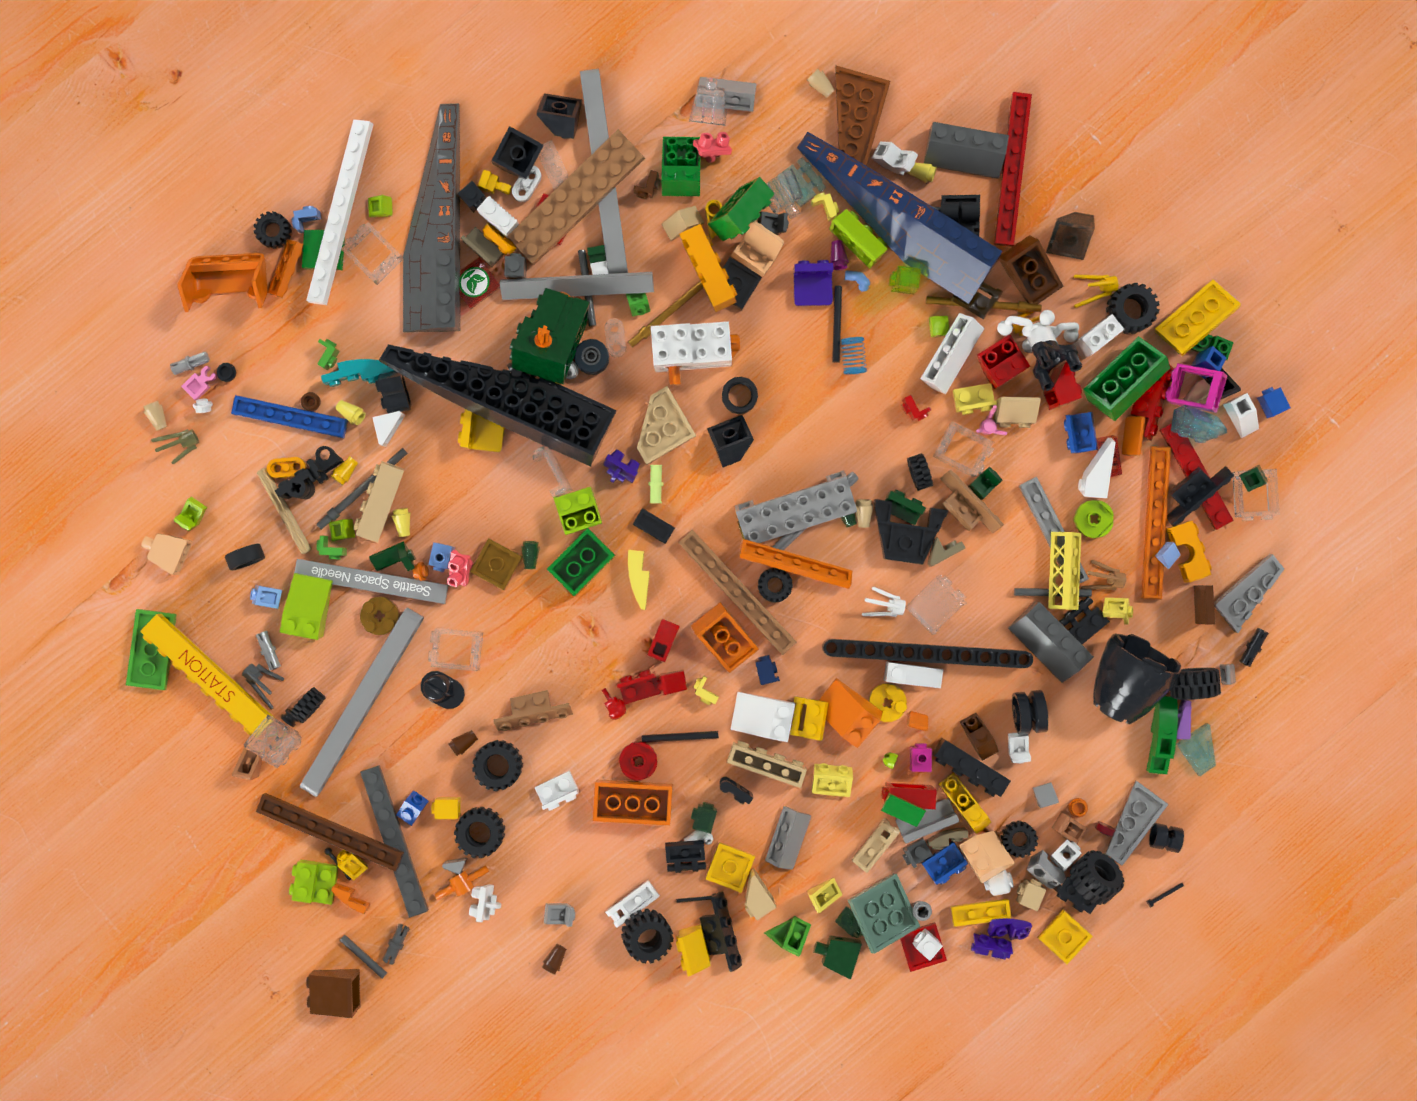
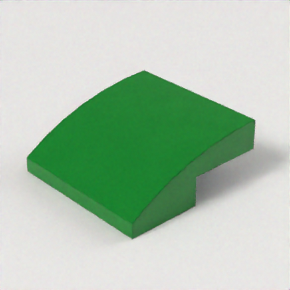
M304 230L302 268L315 269L325 230ZM345 237L336 270H343Z

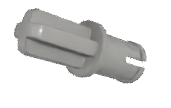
M202 352L192 357L186 356L185 359L171 363L170 368L173 374L177 375L187 370H194V367L209 362L210 358L207 352Z

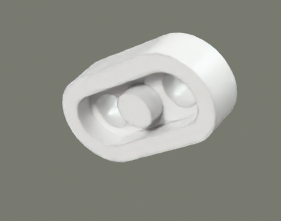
M532 167L526 180L518 177L515 182L512 194L518 202L528 201L540 183L542 175L538 167ZM535 174V178L529 179V175ZM521 190L526 191L525 195L523 196L519 195V192Z

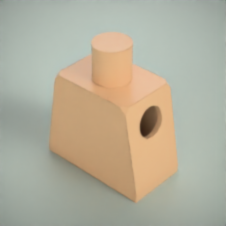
M157 534L155 539L146 536L142 541L141 547L150 550L147 555L148 560L172 575H179L193 541L166 534Z

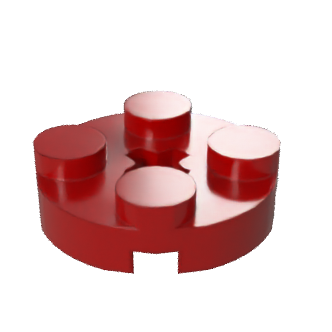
M632 742L622 750L619 757V764L623 774L635 781L650 777L655 772L658 763L656 752L652 746L644 742ZM641 756L644 762L643 765H634L635 761L633 758Z

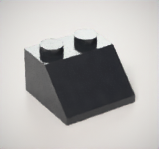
M509 126L492 159V164L526 180L544 145Z

